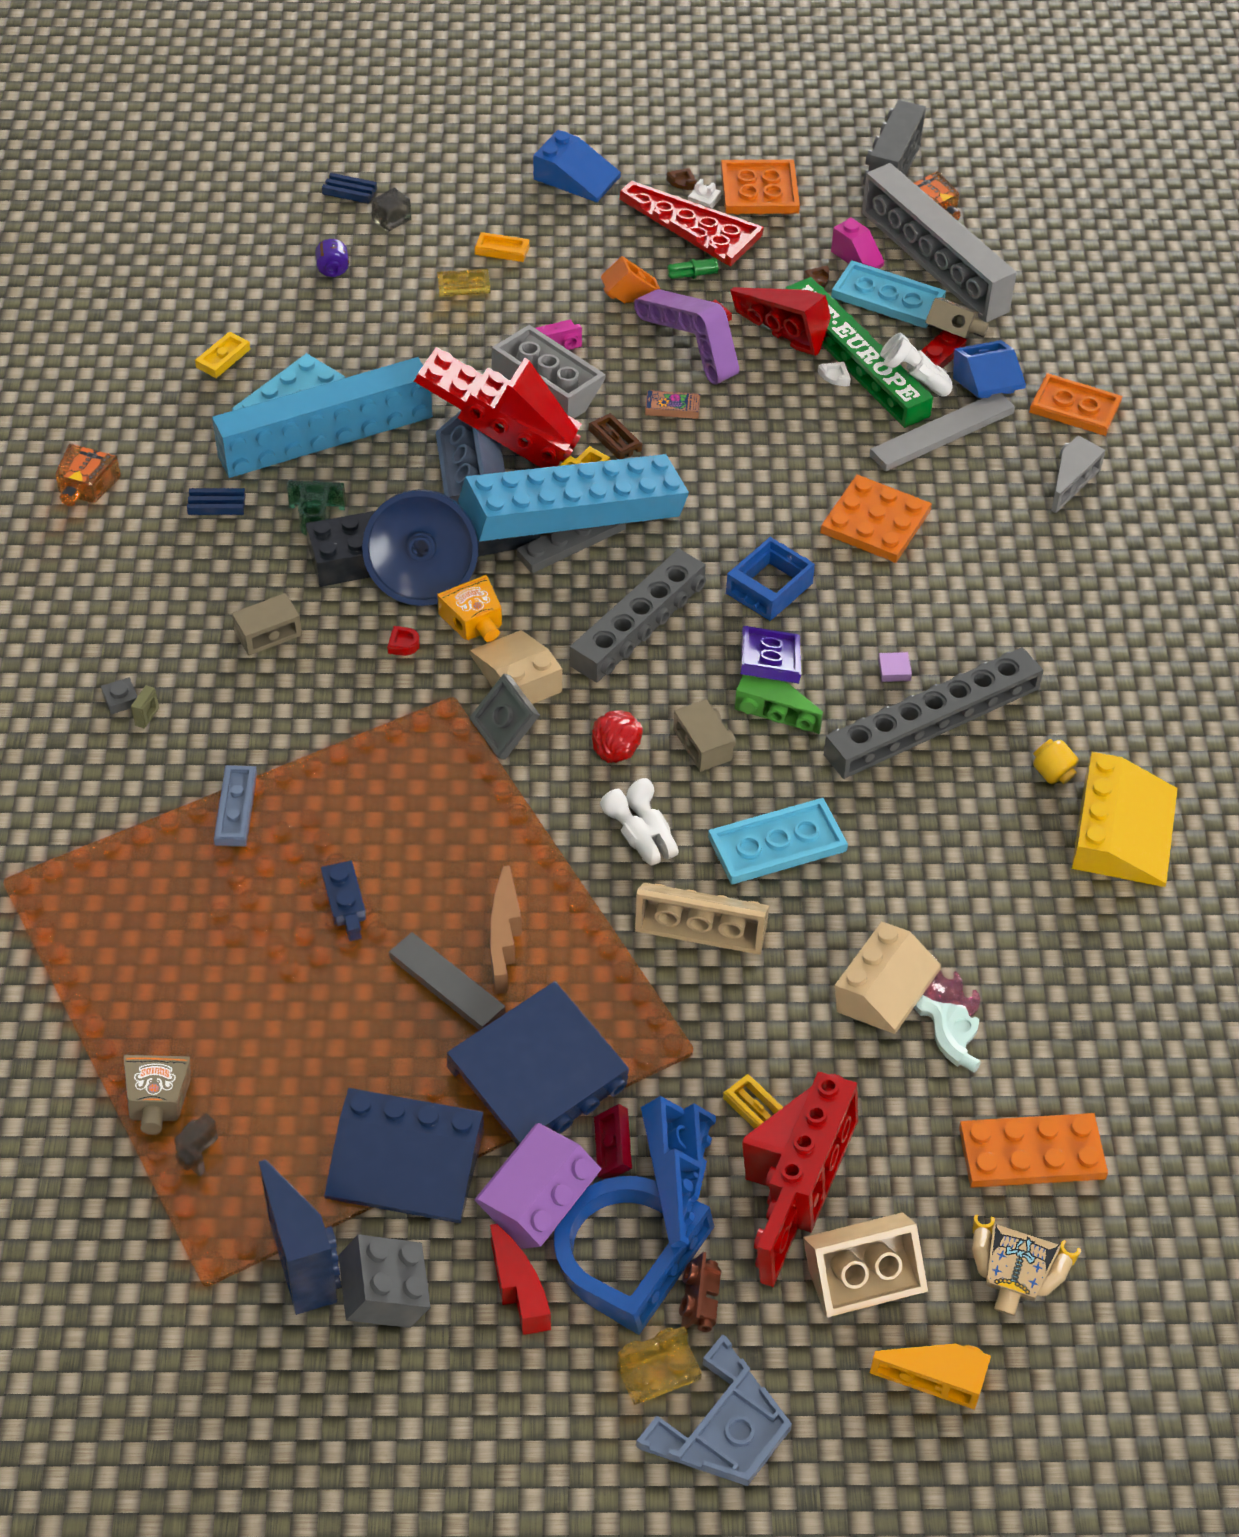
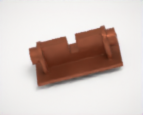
M702 1252L692 1262H689L684 1269L685 1295L679 1307V1314L682 1316V1331H685L692 1324L698 1325V1330L710 1332L712 1326L716 1325L718 1300L708 1298L706 1294L715 1297L719 1294L721 1269L716 1261H706V1252Z

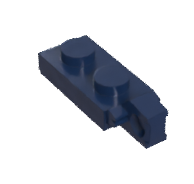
M352 860L321 867V874L334 924H337V926L345 925L349 941L362 939L359 922L366 920V911Z

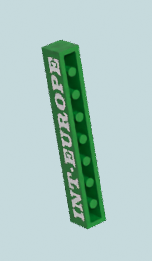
M812 277L785 288L809 290L826 295L831 319L822 346L838 362H844L847 371L904 428L931 416L933 404L931 393L900 364L895 368L886 366L884 364L885 359L880 356L883 346L854 320L853 316L848 314L839 305L838 301L833 299Z

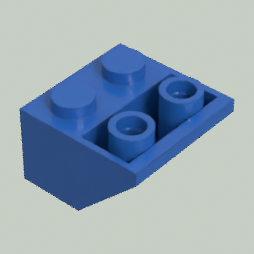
M1002 340L954 349L953 379L976 397L989 398L992 394H1011L1015 390L1025 388L1026 383L1015 350Z

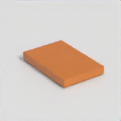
M1047 373L1030 406L1029 413L1106 436L1123 396Z

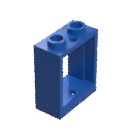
M769 537L727 573L726 594L771 621L813 584L815 564L806 557L789 549L786 545ZM768 564L793 578L777 593L752 579Z

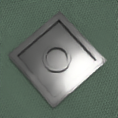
M503 674L469 719L496 756L500 759H506L539 718L540 714L511 675Z

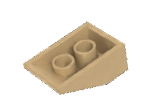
M522 630L469 650L471 657L492 688L503 674L511 675L532 704L562 692L561 666L548 648Z

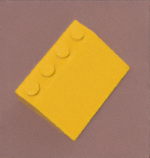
M1092 752L1085 775L1071 869L1165 887L1178 788L1123 757Z

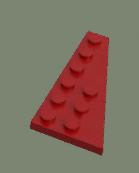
M631 181L620 190L619 199L729 267L763 236V226Z

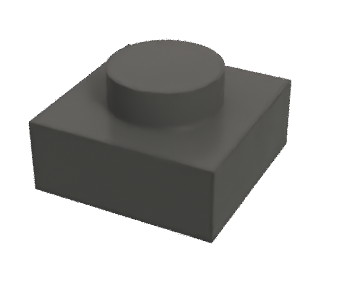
M130 677L101 686L110 714L131 709V705L138 697Z

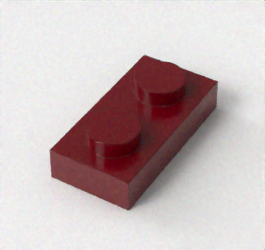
M617 1104L594 1117L597 1164L601 1168L597 1176L603 1180L617 1177L632 1169L628 1108Z

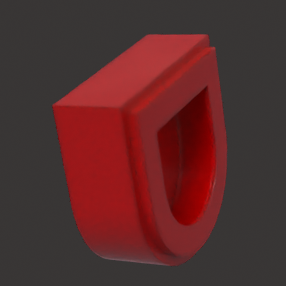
M393 626L387 646L388 654L401 656L414 654L420 647L417 631L408 627Z

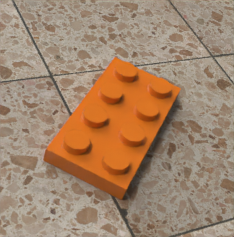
M1095 1113L960 1121L959 1131L970 1188L1106 1180L1108 1169Z

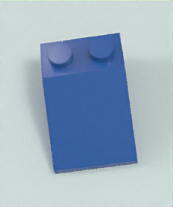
M557 130L533 155L534 180L594 202H598L621 177V172L580 137L565 131Z

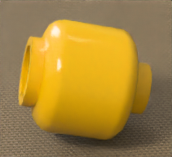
M1049 739L1033 753L1035 756L1033 766L1049 784L1061 781L1064 785L1077 774L1074 768L1077 766L1079 759L1062 740L1053 741Z

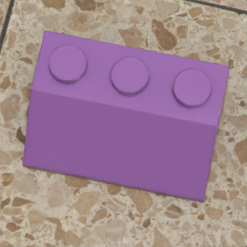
M537 1123L474 1200L496 1224L512 1237L521 1249L541 1247L601 1171V1168L578 1143Z

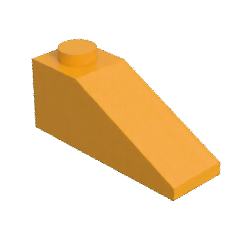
M956 1343L880 1350L874 1353L870 1374L975 1410L991 1355L983 1353L982 1350L975 1346H962Z

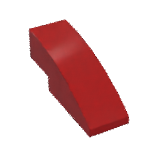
M498 1224L490 1225L491 1246L502 1305L517 1303L522 1335L551 1330V1312L545 1291L535 1269L511 1236Z

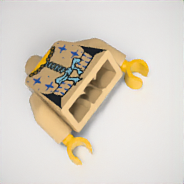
M976 1214L972 1227L974 1234L972 1244L973 1256L978 1273L986 1278V1285L999 1290L994 1310L1015 1316L1020 1297L1034 1301L1036 1296L1049 1295L1066 1280L1071 1267L1075 1264L1081 1252L1080 1248H1077L1075 1253L1067 1252L1064 1248L1067 1242L1065 1240L1058 1245L994 1224V1217L990 1218L989 1224H981Z

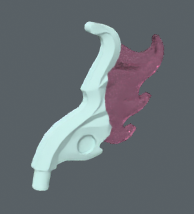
M940 970L914 1009L920 1016L932 1018L935 1041L944 1056L957 1067L962 1065L975 1073L981 1061L967 1054L966 1045L973 1039L978 1030L979 1018L971 1017L978 1011L980 995L975 989L972 991V997H965L960 975L955 971L953 979H947Z

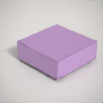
M908 652L879 653L878 663L882 682L911 681L912 672Z

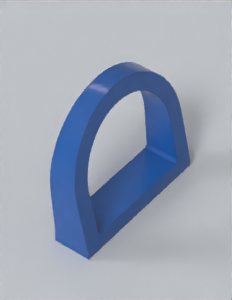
M619 1176L601 1180L586 1188L555 1228L554 1248L561 1273L572 1291L591 1307L640 1335L683 1273L686 1265L692 1260L713 1230L714 1223L710 1207L698 1201L693 1202L691 1212L695 1214L694 1222L688 1225L686 1233L689 1244L684 1247H671L668 1243L634 1293L628 1296L587 1274L575 1261L573 1254L574 1241L579 1228L590 1215L601 1208L618 1203H636L651 1207L663 1214L655 1180L638 1176Z

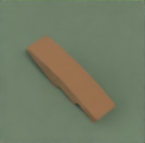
M510 865L503 866L495 891L491 914L490 949L495 994L508 992L506 965L515 963L513 936L522 935L521 913Z

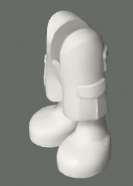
M901 332L891 337L884 345L880 356L885 359L884 364L886 366L895 368L901 362L908 363L906 368L909 370V374L922 382L939 396L950 394L952 391V381L947 371L935 365L921 350L917 351Z
M642 778L635 781L629 787L627 796L620 789L609 791L602 797L600 806L606 815L617 819L623 825L621 833L629 845L638 851L643 861L653 866L661 861L659 850L665 859L677 856L679 851L664 816L659 810L651 809L650 801L654 794L652 782L647 778ZM629 806L634 812H636L638 816H633L631 814Z

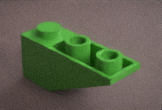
M749 675L742 676L736 689L735 710L820 734L823 711L789 683Z

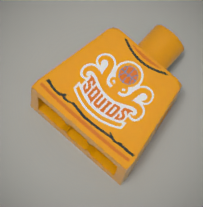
M487 575L437 594L438 614L463 639L470 640L480 635L486 642H492L497 639L500 634L498 628L502 625V609Z

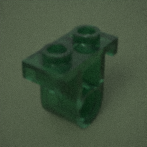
M288 480L289 508H295V505L298 504L300 530L304 535L307 536L306 523L330 519L331 506H339V510H345L344 483Z

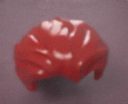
M623 710L609 711L594 722L592 729L593 749L607 763L627 760L633 756L641 744L643 727L630 712Z

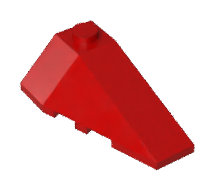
M733 287L730 290L737 313L758 326L764 324L772 330L773 336L777 338L783 336L791 341L790 346L792 348L814 356L819 354L831 319L826 295L801 289Z

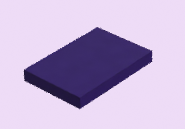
M743 626L741 633L740 674L799 684L801 678L800 635Z

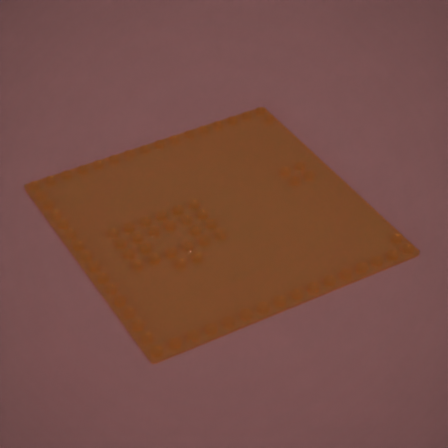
M454 697L447 698L258 775L256 778L247 846H215L214 835L221 791H218L5 878L3 881L4 887L202 1285L206 1287L214 1285L278 1254L268 1219L258 1161L266 1159L321 1214L325 1228L329 1226L333 1228L374 1208L325 1199L324 1197L339 1119L348 1088L483 1112L484 1134L478 1158L513 1142V1139L460 1074L454 1077L447 1068V1052L479 1030L389 958V951L411 932L505 1005L506 1013L556 981L629 1067L626 1087L693 1055V1046L486 741L469 719V716ZM352 860L366 911V920L359 922L362 939L349 941L345 925L337 926V924H334L321 874V867ZM510 865L521 913L522 935L513 936L515 963L506 965L508 992L495 994L490 949L491 914L495 891L503 866ZM124 1055L190 1057L191 1080L179 1119L176 1121H162V1130L157 1134L144 1133L141 1130V1120L129 1118Z

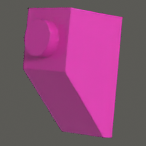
M852 217L833 227L832 253L848 264L853 260L878 269L884 266L883 257L868 228Z

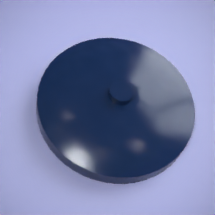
M417 489L396 494L378 507L365 528L362 550L369 575L384 593L406 604L426 606L438 604L437 594L469 581L477 564L479 542L477 531L470 516L456 501L436 491Z

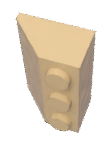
M881 921L835 984L837 1012L896 1034L941 970V964L910 931Z
M903 1212L803 1237L809 1272L827 1318L928 1292L917 1224Z

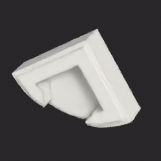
M844 362L820 364L818 366V373L825 381L838 386H850L851 379Z

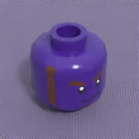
M326 239L317 245L315 260L318 271L327 277H337L346 272L349 266L347 247L342 241Z

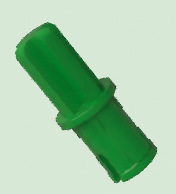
M692 258L689 262L669 264L667 266V274L671 279L684 277L696 279L697 276L718 274L719 271L717 258L704 260Z

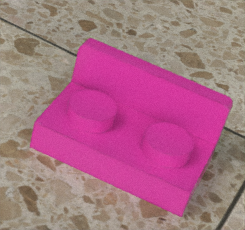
M571 319L535 328L567 350L582 347V327L580 324L574 325Z

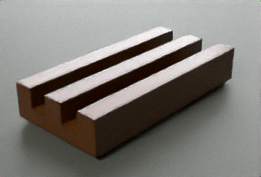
M611 413L589 423V431L617 459H624L625 455L628 457L632 456L634 450L637 453L642 451V443ZM606 422L613 428L612 430L605 424ZM619 435H620L629 445H627V444L619 437Z

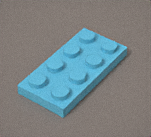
M851 260L833 287L831 297L915 326L927 328L929 324L925 323L933 301L938 297L945 298L946 290Z
M306 353L235 405L232 411L345 378V376Z
M824 798L710 829L708 832L709 841L731 885L846 852L848 843Z

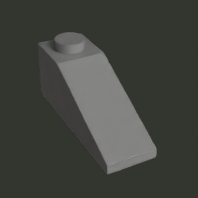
M1079 435L1070 443L1064 444L1059 453L1061 461L1054 492L1052 512L1057 513L1101 470L1105 449Z

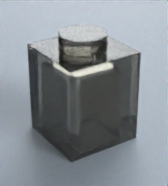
M395 187L371 200V216L373 221L388 232L412 219L410 198Z

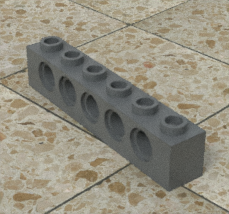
M678 548L570 646V667L596 683L605 675L611 674L615 666L623 658H628L637 645L642 641H646L660 624H665L670 615L678 608H682L688 598L695 592L702 590L706 583V564Z

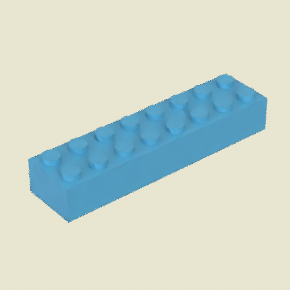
M419 357L213 416L212 421L217 454L228 478L432 418L431 392L414 382L418 372L423 367Z
M662 454L465 476L458 502L470 516L477 531L478 540L487 541L679 517L689 492L668 456Z

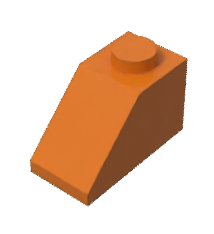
M623 256L601 275L605 286L603 288L605 293L611 299L617 298L624 304L634 302L637 298L660 289L655 277Z

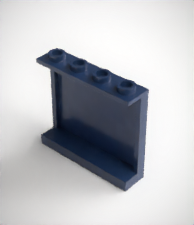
M556 981L447 1052V1068L454 1077L459 1074L463 1077L517 1146L537 1123L559 1134L566 1131L572 1125L575 1118L581 1114L588 1115L592 1113L604 1098L609 1095L614 1097L622 1092L628 1080L629 1067Z

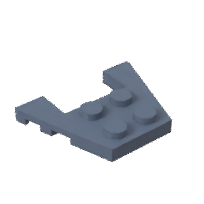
M722 1334L704 1356L702 1365L730 1384L729 1388L690 1437L687 1438L663 1419L656 1416L637 1439L636 1447L642 1451L748 1486L790 1432L792 1423L765 1387L760 1386L751 1374L750 1367L733 1350L729 1339Z

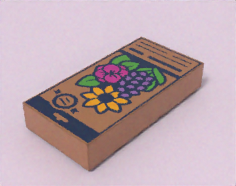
M647 390L645 415L699 418L700 394Z

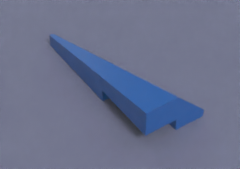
M659 1096L642 1106L641 1111L669 1245L671 1247H684L689 1244V1239L686 1237L688 1225L694 1222L695 1214L691 1210L693 1202L699 1199L707 1163L703 1156L705 1148L711 1145L712 1138L708 1134L710 1127L716 1122V1116L694 1103L683 1109L664 1097Z

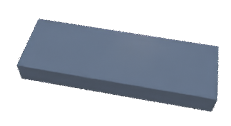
M225 765L214 835L215 846H247L257 778L256 766Z

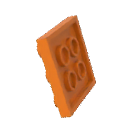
M794 159L721 160L725 214L763 215L799 213L800 203Z
M857 474L822 523L820 533L897 563L930 513L932 503Z

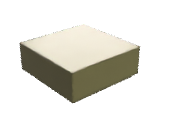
M145 685L131 705L135 726L147 727L159 709L156 690L153 687Z

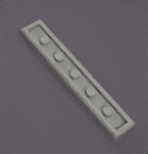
M1001 393L992 394L989 398L977 400L871 448L870 457L885 472L1013 414L1015 406Z

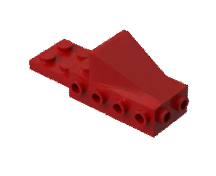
M436 347L414 380L415 383L461 409L458 419L540 468L558 466L560 461L563 463L572 454L573 449L581 438V435L577 434L582 423L566 414L530 360L524 358L512 379L508 380L501 373L487 368L482 375L472 366L462 363L452 357L450 353Z
M818 1071L810 1088L747 1134L742 1141L745 1179L770 1188L767 1200L769 1207L766 1216L768 1222L765 1229L760 1228L754 1241V1249L758 1253L755 1267L759 1268L760 1283L774 1287L798 1229L812 1233L858 1123L857 1083L846 1080L840 1075L826 1074Z

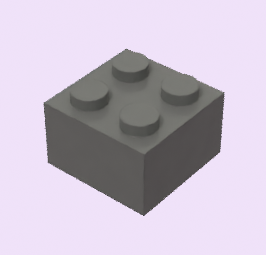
M358 1234L339 1254L346 1321L411 1328L431 1308L422 1243Z

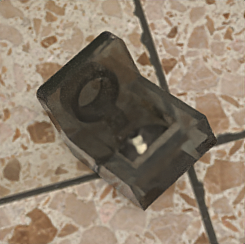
M207 1113L199 1119L189 1122L183 1131L174 1138L177 1151L175 1154L176 1160L185 1170L192 1169L198 1176H201L205 1172L201 1153L218 1140L216 1122Z

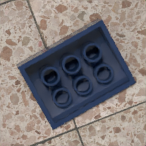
M348 1088L339 1119L324 1194L325 1199L461 1223L484 1134L483 1112Z
M266 1159L258 1161L268 1219L295 1314L336 1303V1289L342 1288L339 1277L337 1243L332 1226L324 1227L321 1214Z

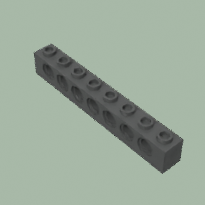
M1023 647L1012 652H1006L997 659L988 663H981L977 668L966 673H959L946 682L931 686L926 691L917 695H910L904 701L892 706H886L873 715L859 718L853 724L842 729L833 730L826 735L823 755L839 775L845 779L1039 690L1043 669Z

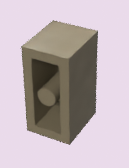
M286 593L232 613L234 632L248 656L302 636L300 615Z
M707 699L674 710L673 730L700 772L732 761L733 748L736 746L735 737L731 730L725 728L719 711L713 709Z

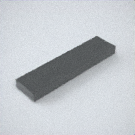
M413 932L389 951V958L479 1031L506 1013L505 1005Z

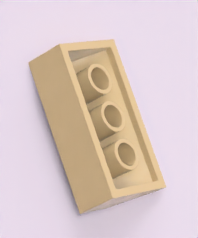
M643 882L638 888L636 895L635 932L761 955L768 923L769 905L760 904L755 901L731 899L723 895L715 896L690 889L682 890L666 887L662 884Z

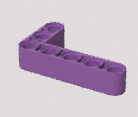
M656 289L634 301V308L640 319L695 334L705 375L712 384L716 385L739 373V364L728 318L720 304Z

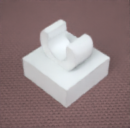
M700 179L688 196V201L713 209L721 199V191L716 189L715 183L706 186L703 184V179Z

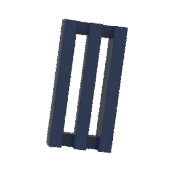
M330 173L329 179L325 181L326 185L323 184L322 194L367 204H369L377 190V182Z
M189 488L187 513L188 515H244L245 488Z

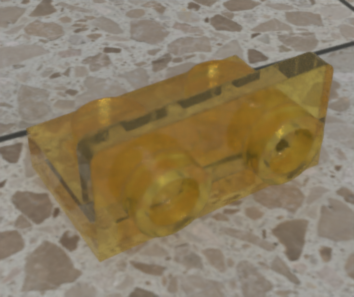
M685 1326L677 1329L666 1328L660 1331L654 1338L643 1342L639 1340L632 1341L618 1352L617 1368L634 1405L701 1380L702 1372L687 1342L688 1332Z

